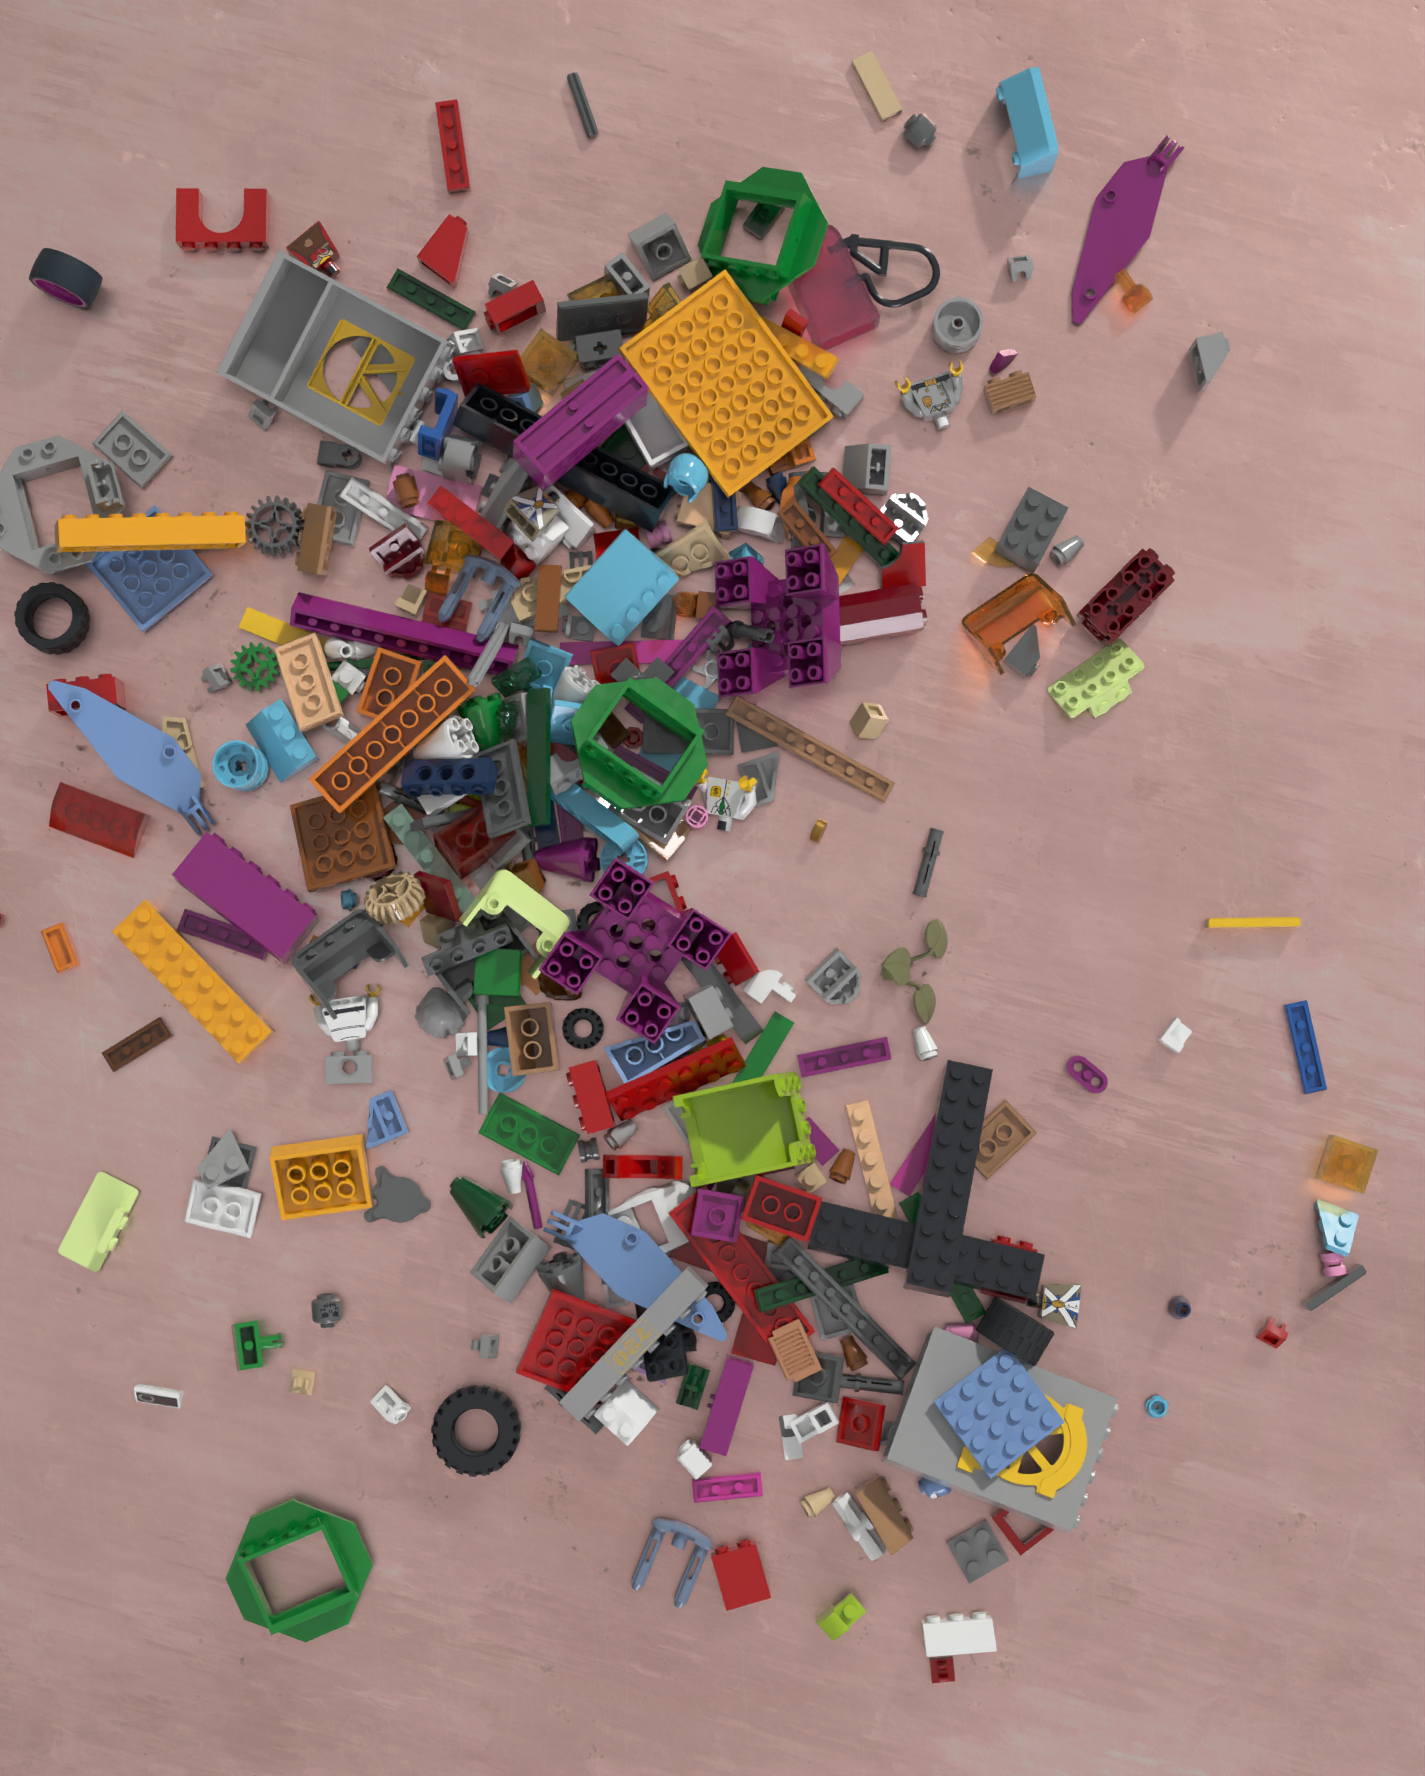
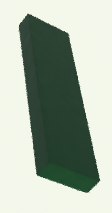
M398 268L386 287L387 290L461 331L468 329L476 315L474 310Z

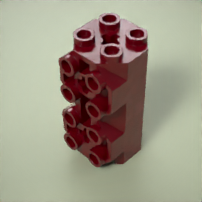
M1151 548L1147 551L1141 549L1076 615L1078 619L1082 616L1084 618L1083 626L1100 642L1105 639L1107 641L1105 645L1108 647L1175 581L1172 577L1175 574L1174 570L1167 564L1163 565L1158 560V554Z
M916 583L839 596L841 644L850 645L862 643L869 639L887 636L892 638L908 635L910 632L922 631L924 626H926V622H928L926 609L921 608L922 600H924L922 586L917 587Z

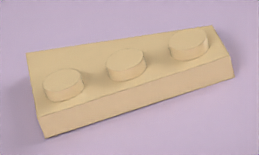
M163 716L162 732L176 740L199 771L186 718ZM201 779L200 788H204V787H203V783H202V779Z

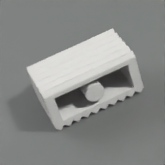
M687 1439L678 1447V1460L695 1479H698L712 1466V1457H709V1453H706V1450L700 1449V1443H696V1439L692 1441Z

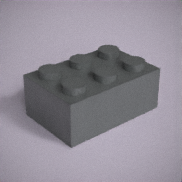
M1028 486L994 552L1034 573L1069 507Z

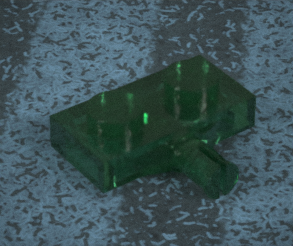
M526 657L493 677L491 684L506 699L517 691L523 690L526 693L527 690L534 689L530 684L542 677V671L529 657Z

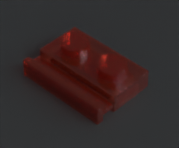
M428 592L421 622L466 632L473 603L460 600L451 618L445 623H441L438 620V611L447 596Z

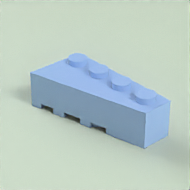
M692 1020L666 1028L655 1044L644 1037H639L613 1046L604 1047V1050L625 1084L682 1059L708 1042L696 1022Z

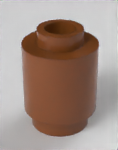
M409 473L397 475L396 480L393 481V486L398 503L401 504L403 509L417 506L420 495L415 477L410 476Z

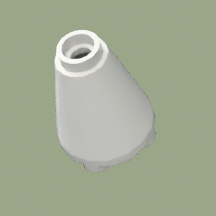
M575 665L573 668L565 667L552 694L551 710L554 700L582 704L594 686L600 685V683L595 680L591 681L585 676L586 672L578 665Z
M457 715L445 719L413 748L415 760L471 758L479 751V746L472 732L473 725L468 718L463 719Z

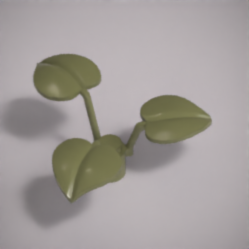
M938 918L929 922L925 929V943L929 948L926 953L910 957V953L906 948L899 947L891 952L881 964V974L885 981H894L898 986L909 985L917 989L913 994V1003L919 1018L925 1025L929 1023L935 1010V993L929 984H923L921 987L920 984L909 981L911 969L909 965L910 962L930 956L932 953L935 958H941L945 954L948 944L947 933L944 925Z

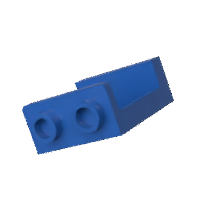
M436 388L435 413L440 416L434 429L423 425L420 426L418 431V455L436 461L440 460L444 451V439L451 434L452 424L458 410V394L452 390Z

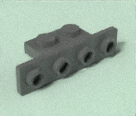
M479 918L470 921L467 926L462 924L437 934L436 937L441 949L423 956L421 960L427 975L431 976L512 943L513 939L507 923L485 931Z

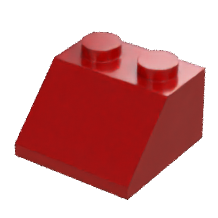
M737 932L730 936L714 959L717 965L722 963L726 970L722 974L728 984L733 983L735 987L760 972Z

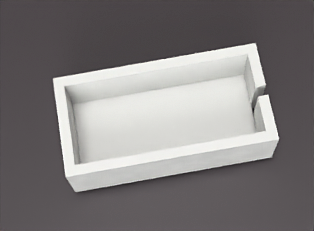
M648 392L647 405L624 424L651 471L672 460L680 453L683 454L690 450V446Z

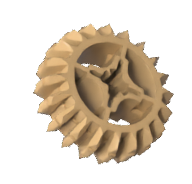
M400 871L397 874L391 873L388 877L384 876L382 880H376L377 883L370 886V890L365 892L366 896L363 899L365 910L370 918H374L380 925L384 923L390 925L392 922L397 924L398 921L402 919L405 921L406 917L413 916V912L419 911V906L424 904L423 900L426 897L419 879L414 878V874H410V872L403 873Z

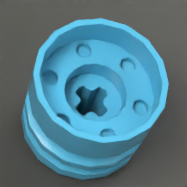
M234 740L224 743L214 753L212 761L213 773L217 780L227 787L243 792L253 791L260 787L267 779L269 771L268 760L264 752L256 746ZM243 763L246 764L245 771H241L243 769L241 766Z
M636 840L624 853L630 859V862H626V864L645 875L648 868V855L644 846ZM608 843L603 846L600 853V866L603 873H605L615 857L623 856L622 853Z

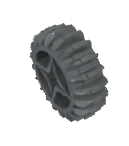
M277 495L274 498V502H272L271 497L267 496V503L264 504L259 499V508L254 505L251 506L254 514H246L251 521H245V526L250 527L245 530V533L251 536L248 542L250 544L255 543L253 548L256 551L262 548L261 553L266 555L270 550L271 557H275L276 551H278L282 557L284 556V549L292 553L290 548L292 544L297 548L299 547L295 540L299 537L300 529L304 530V526L299 524L305 521L302 520V517H299L302 514L301 509L295 510L296 503L292 502L289 504V499L286 497L281 502L280 497ZM280 510L286 511L291 515L293 524L281 521ZM271 511L268 519L260 520L266 512ZM274 522L280 525L276 531H273L270 527ZM258 529L269 532L270 543L260 539ZM283 533H290L285 540L279 542V538Z

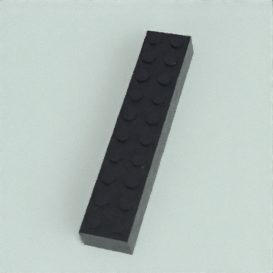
M477 382L459 405L452 425L500 450L502 453L513 457V441L542 416ZM598 446L556 480L563 486L574 490L653 533L669 509L676 493L672 486L668 485L665 489L663 481Z
M947 1060L944 1067L903 1284L904 1289L947 1298L952 1293L993 1069Z
M822 1201L811 1231L807 1249L906 1272L915 1223ZM962 1235L954 1284L1032 1303L1036 1300L1045 1254Z

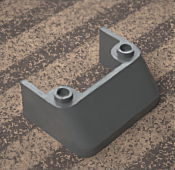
M358 909L295 953L291 961L299 976L333 1020L338 1018L328 1003L337 994V988L333 981L362 960L370 956L376 962H383L394 955L404 968L409 966L397 944L374 918H370L364 909Z
M504 912L498 919L489 920L483 915L479 918L485 931L507 923L513 942L497 949L522 950V957L529 951L536 961L540 959ZM476 957L435 973L466 1015L471 1012L463 1001L469 999L473 994L474 985L471 982L474 980Z

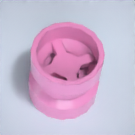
M666 521L659 522L658 528H655L653 533L644 529L651 549L657 548L661 541L665 544L673 542Z
M700 805L690 807L686 812L687 824L693 829L704 828L708 822L707 810Z
M1332 1251L1320 1253L1321 1261L1325 1266L1323 1269L1324 1277L1339 1276L1347 1273L1346 1266L1342 1262L1344 1256Z

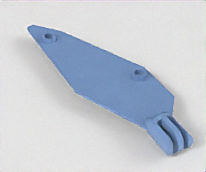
M58 681L49 682L48 689L117 779L180 813L198 836L202 833L189 817L190 814L195 817L205 831L209 828L196 811L198 808L212 825L216 823L200 802L201 773L173 737L85 688ZM78 701L80 708L73 709L71 703Z
M552 1210L551 1215L569 1222L570 1225L568 1227L548 1218L547 1223L566 1231V1234L563 1235L547 1227H544L543 1230L569 1242L617 1296L646 1309L682 1273L645 1231L604 1213L577 1221ZM705 1297L699 1303L695 1300L689 1306L692 1310L683 1320L680 1317L675 1320V1322L718 1341H724L727 1338V1333L714 1307ZM700 1314L703 1320L701 1323L694 1321L695 1315Z

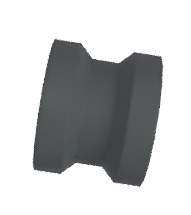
M596 1137L586 1142L583 1140L577 1141L581 1163L587 1162L588 1159L600 1160Z

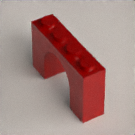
M176 188L175 242L182 250L194 251L196 248H204L207 251H217L218 248H227L229 251H239L240 248H249L252 251H262L263 248H269L270 194L267 189L244 188V212L241 222L231 231L217 233L209 230L203 224V195L200 189Z
M442 485L439 486L427 502L428 507L470 536L482 546L483 550L499 562L503 560L514 544L511 538Z

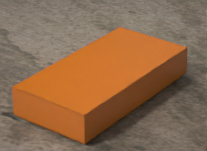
M63 922L41 930L57 973L80 965Z

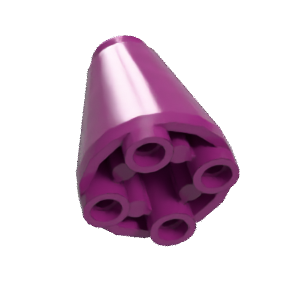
M584 837L546 846L536 850L535 860L542 870L582 882H594L595 871L600 870V858L596 856L598 839Z

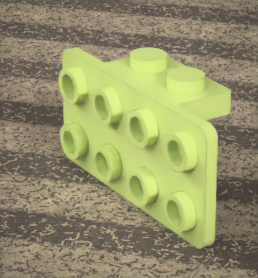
M1116 639L1109 647L1106 646L1050 685L1048 692L1069 717L1074 718L1088 708L1091 715L1097 718L1118 702L1125 700L1132 693L1128 680L1144 669V663L1122 639Z
M98 1172L58 1249L59 1254L94 1272L99 1271L109 1251H113L118 1242L116 1237L120 1230L123 1231L129 1221L127 1216L139 1195L138 1189L105 1172Z

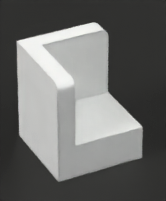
M1175 1017L1157 1040L1174 1053H1179L1192 1031L1183 1025L1180 1019Z

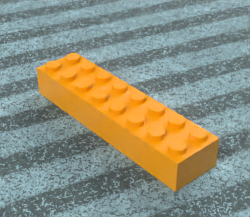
M235 511L224 512V515L215 516V512H203L200 516H192L190 512L178 513L176 517H169V513H156L154 517H146L145 513H136L128 518H123V514H109L107 518H99L98 514L85 515V518L76 519V515H62V518L58 519L54 525L56 553L240 548L246 543L245 516L238 515V512Z
M144 900L112 931L237 1063H244L275 1033L272 1027L151 901Z

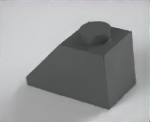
M1034 624L1031 625L1003 660L1004 664L1023 679L1027 674L1032 676L1039 668L1037 664L1040 659L1037 627Z

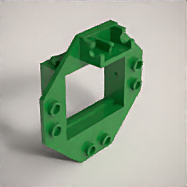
M762 167L742 182L725 180L721 196L710 205L699 238L698 247L701 252V258L705 260L713 278L726 270L749 302L769 306L770 300H777L781 289L815 267L829 223L803 173ZM738 200L794 209L776 265L721 256Z
M629 677L624 682L595 685L570 721L584 782L582 786L589 788L613 805L618 812L624 809L684 801L708 766L702 741V734L705 730L699 727L694 704L657 677L633 680ZM622 696L689 743L661 786H658L593 740V737Z
M294 1497L250 1516L225 1579L244 1620L268 1628L271 1635L281 1633L306 1643L349 1624L373 1563L355 1522L301 1503ZM322 1530L346 1584L273 1615L249 1561Z

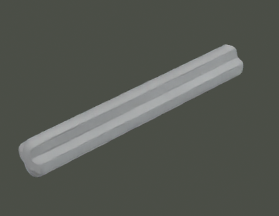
M503 622L498 624L468 676L467 682L469 685L477 687L482 681L509 634L510 627L508 624Z

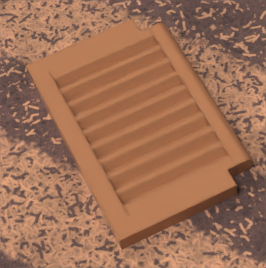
M799 1319L772 1331L773 1336L769 1337L768 1341L787 1381L794 1379V1382H797L822 1370Z

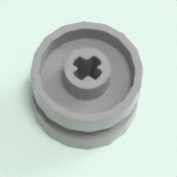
M955 297L947 299L939 306L934 315L932 334L934 341L941 349L949 353L958 354L967 352L975 346L980 338L984 321L982 312L976 303L967 298Z

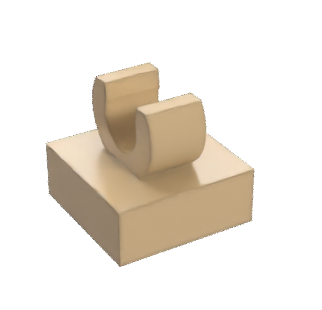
M293 1368L289 1392L312 1396L316 1372Z

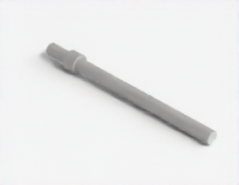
M477 994L475 995V1004L478 1005V1115H487V1004H489V995Z

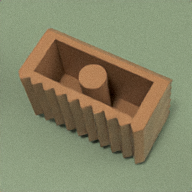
M1022 370L1010 373L1009 378L1003 380L1000 377L990 379L984 387L992 415L1032 403L1036 400L1029 372L1022 373Z

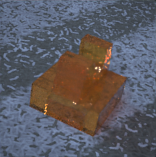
M432 567L430 571H427L425 577V590L431 594L447 597L450 571H445L443 575L437 573V568Z

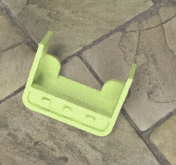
M501 869L494 873L459 920L467 926L480 908L492 915L500 913L506 905L515 910L542 931L536 940V949L540 953V959L535 961L527 971L536 979L541 973L538 970L563 932H567L569 919L562 911L510 871Z

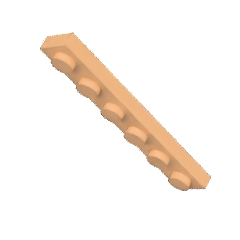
M865 1100L846 1105L872 1211L874 1214L898 1219L869 1101Z

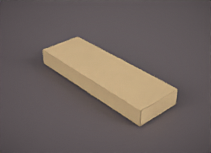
M873 51L853 59L852 64L881 121L902 112V107Z

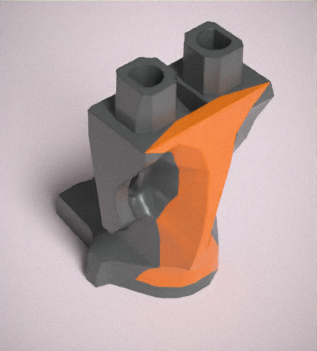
M808 471L789 473L788 485L783 490L781 496L780 510L795 499L815 523L816 514L807 503V492L797 483ZM782 522L786 541H791V549L803 547Z

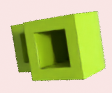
M850 1592L835 1607L832 1605L818 1617L816 1623L834 1641L850 1629L849 1627L867 1611Z

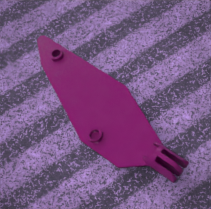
M1166 135L1150 156L1124 162L1096 197L1072 289L1073 322L1075 324H1081L1150 237L1167 170L1184 149L1182 145H1179L1174 151L1177 141L1173 139L1168 144L1170 140L1168 135ZM1089 291H1093L1095 294L1094 296L1089 297L1086 293Z

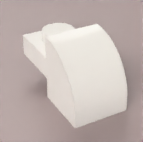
M823 1402L811 1408L808 1412L789 1422L800 1443L839 1424V1420L828 1402Z

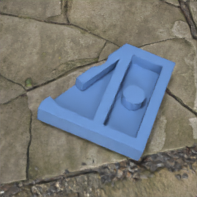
M392 1090L370 1099L367 1149L409 1133Z

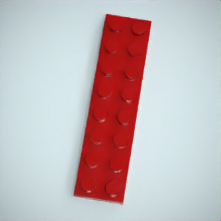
M702 1185V1186L699 1188V1189L709 1190V1189L706 1187V1185ZM698 1189L668 1212L772 1352L773 1350L768 1341V1338L773 1336L772 1331L796 1319L800 1320L807 1337L816 1332L794 1303L759 1313L753 1290L778 1283V1281L740 1230L737 1243L690 1235Z

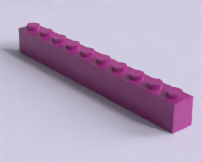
M298 592L291 607L290 626L434 661H439L446 655L455 666L473 669L490 640L488 638L481 643L477 641V635L301 592ZM504 641L486 673L511 679L517 662L519 645Z

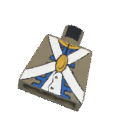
M536 486L511 497L503 512L533 542L549 526L559 512V507L556 504L560 502V497L555 491H550L546 494L540 487Z
M1079 1283L1042 1284L1041 1294H1037L1036 1300L1032 1303L1026 1301V1306L1039 1308V1318L1076 1329L1082 1285Z

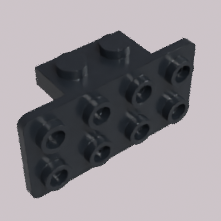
M635 1304L637 1319L647 1309ZM674 1321L673 1324L676 1327L667 1336L662 1334L657 1339L660 1344L651 1353L646 1351L643 1354L646 1377L649 1382L688 1374L686 1353L697 1351V1338L693 1329Z

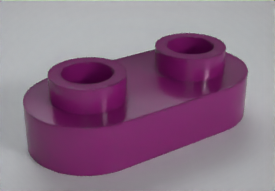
M1073 1056L1068 1060L1066 1064L1067 1073L1091 1093H1101L1106 1089L1108 1085L1106 1075L1083 1056ZM1075 1063L1081 1064L1082 1068L1079 1072L1074 1070ZM1094 1077L1099 1079L1097 1086H1093L1091 1083Z

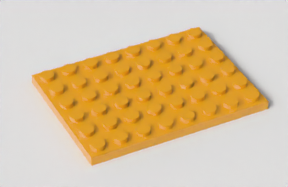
M726 270L719 273L618 349L628 365L649 386V393L695 455L704 462L708 472L727 497H730L834 417Z

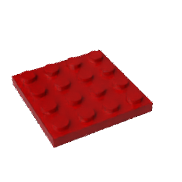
M552 1288L516 1367V1373L568 1393L636 1320Z

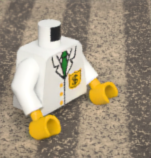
M705 769L697 784L707 808V813L719 816L717 829L730 831L732 818L745 820L746 816L756 806L755 790L757 780L755 778L748 780L747 775L740 778L738 782L708 777L707 779L705 776L708 772Z

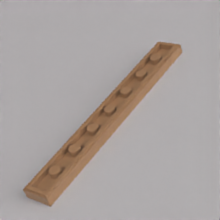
M740 696L734 697L725 714L729 718L882 803H885L895 782Z

